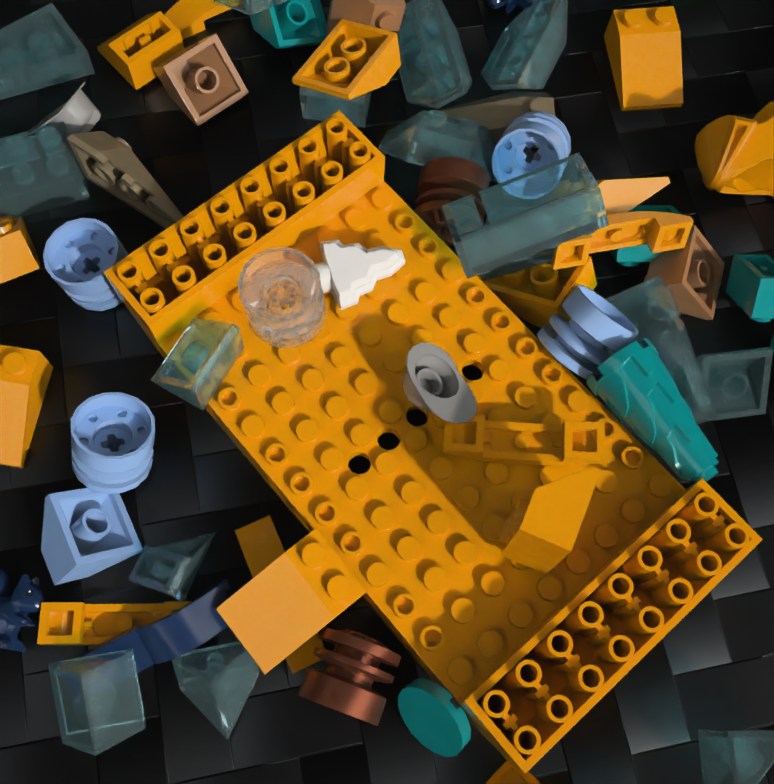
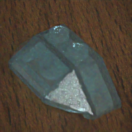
M412 0L406 4L404 12L406 16L398 33L401 60L399 72L406 99L410 104L439 109L466 94L472 84V78L458 31L442 0Z
M533 0V5L522 11L504 29L481 71L482 77L492 90H536L544 88L567 42L568 0Z
M423 110L387 131L379 145L380 152L420 166H424L427 162L441 157L465 158L484 168L490 177L489 181L498 183L492 169V156L497 143L487 127L479 125L473 119L463 118L459 120L447 117L442 111Z

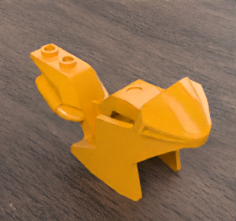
M774 101L769 102L753 119L726 115L707 124L696 135L694 148L697 165L706 188L710 191L715 189L719 193L769 195L774 198Z

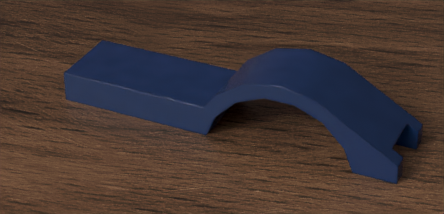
M227 578L207 588L192 602L168 616L149 624H138L65 662L61 670L79 703L154 664L164 663L188 653L227 628L228 625L216 611V608L228 599L225 593L230 588Z

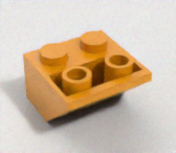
M157 11L142 17L97 46V49L133 88L138 90L157 77L152 67L184 49L180 30L161 11Z
M11 215L0 217L1 284L40 269V260L21 216L14 219Z

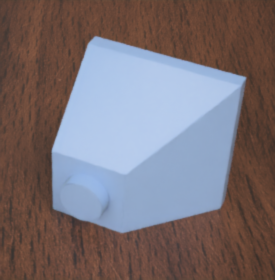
M89 488L52 493L45 497L41 552L54 585L89 577L143 550L120 493L104 494Z

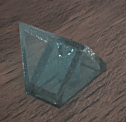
M216 532L156 547L145 545L128 581L179 602H184Z
M240 641L192 650L172 660L180 690L227 740L259 676V667Z

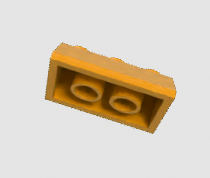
M594 466L535 488L528 500L520 498L516 508H513L510 517L506 519L498 541L505 543L500 555L546 575L572 551L601 469Z

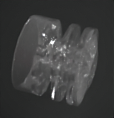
M288 247L266 249L254 255L243 266L238 278V295L255 335L266 344L279 348L298 347L312 340L321 330L326 318L321 277L313 260L301 251ZM289 304L290 306L287 309L282 308V306Z

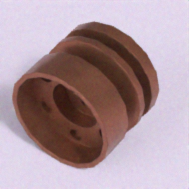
M441 157L433 159L421 168L418 198L415 201L414 212L447 245H463L476 241L483 231L486 210L484 206L487 201L490 177L484 168L465 158Z
M323 627L319 638L335 645L332 652L315 647L313 653L318 658L327 662L328 667L326 671L307 669L298 696L378 726L387 699L371 689L374 681L393 683L394 676L378 669L380 663L398 667L401 656L390 651L382 642L361 633L347 629L334 630Z

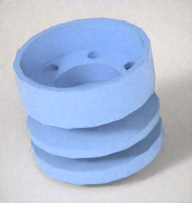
M543 111L527 112L515 118L496 144L492 156L493 174L499 185L510 194L521 198L538 197L549 192L559 181L571 151V139L565 124L556 116ZM533 145L539 147L536 153L530 150Z
M79 218L67 221L55 229L46 241L43 259L46 270L57 284L64 289L77 305L86 310L103 311L115 308L122 303L106 278L104 271L129 254L111 228L97 219Z
M578 284L562 303L565 312L571 319L553 314L549 319L551 326L544 325L537 335L546 349L566 368L585 379H588L592 374L598 380L602 374L597 367L610 357L604 347L606 346L618 352L634 340L638 335V330L624 314L606 299L586 286Z
M104 392L89 397L76 408L71 418L72 469L81 483L91 490L104 494L123 493L136 488L147 478L152 467L155 439V418L149 407L134 396L121 392Z

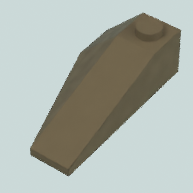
M512 91L422 114V145L495 147L515 118L534 111H543L555 116L554 98L547 92Z
M104 131L74 133L67 138L87 179L165 229L184 217L132 152V148L125 140L120 137L114 138Z

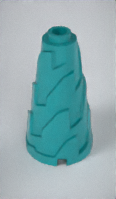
M643 338V346L636 340L613 354L597 367L603 377L597 381L592 374L589 376L586 384L595 396L599 395L611 411L631 427L644 443L654 449L682 480L690 483L694 480L697 482L703 478L705 481H708L719 473L714 467L719 463L716 458L718 454L695 422L692 411L680 394L671 373L658 356L659 352L656 350V347L648 338Z

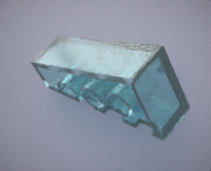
M52 3L0 29V100L94 74L88 51Z

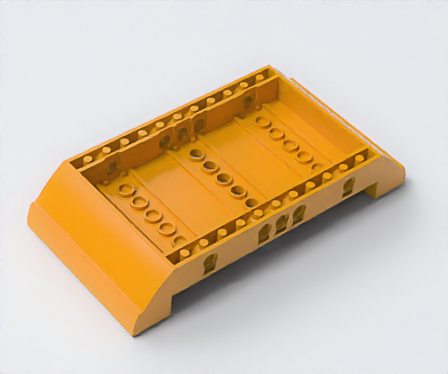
M338 110L104 271V274L121 301L126 305L172 370L309 533L315 528L319 530L365 589L366 593L362 597L432 681L447 689L453 696L449 701L456 708L461 706L467 715L468 721L509 763L526 774L763 539L703 478L685 489L384 181L385 156ZM335 239L340 240L343 244L359 243L367 249L379 246L402 249L405 258V264L391 277L377 280L373 291L360 296L358 304L343 310L339 308L332 291L321 293L314 264L323 262L319 243ZM419 343H432L441 347L449 354L476 399L477 411L475 414L485 415V420L562 425L564 420L605 422L604 463L584 465H523L483 461L444 453L445 420L432 412L416 407L404 393L402 381L403 374L407 369L406 357L408 352ZM468 365L476 366L480 369L482 377L478 380H469L463 375L462 369ZM412 410H420L426 414L427 422L422 426H413L408 422L406 415ZM383 433H393L398 437L399 445L393 450H386L380 447L378 438ZM356 456H363L369 460L371 466L367 472L356 474L348 467L349 461ZM594 466L601 469L572 551L546 575L500 555L505 544L498 541L506 519L510 517L513 508H516L520 498L528 500L535 488Z

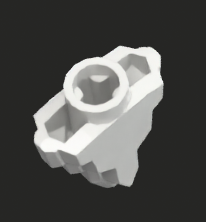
M335 239L319 243L323 262L314 264L321 293L332 291L339 308L343 310L358 304L360 296L373 291L377 280L391 277L405 264V258L402 249L385 246L367 249L359 243L343 244L340 240Z

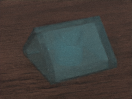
M301 86L299 96L302 116L306 119L324 121L340 110L355 126L365 128L372 91L347 100Z
M193 318L151 380L199 409L204 410L244 349L240 328L234 323Z
M771 347L700 355L683 373L695 420L697 422L765 414L773 349Z
M133 648L57 661L48 665L63 744L96 756L145 729L146 721Z
M697 729L703 784H758L774 764V730Z

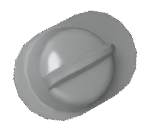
M86 82L80 85L68 101L36 124L27 135L33 134L43 126L66 139L74 133L89 132L99 121L101 113L81 89Z
M419 343L413 346L406 357L407 369L403 374L402 381L404 393L409 401L416 407L432 412L441 419L455 424L466 423L473 419L477 411L476 399L450 355L441 347L432 343Z

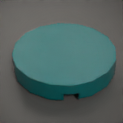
M423 678L414 679L398 695V708L404 723L415 738L432 752L445 757L457 756L470 741L471 727L465 711L461 706L457 709L449 701L453 696L441 685Z

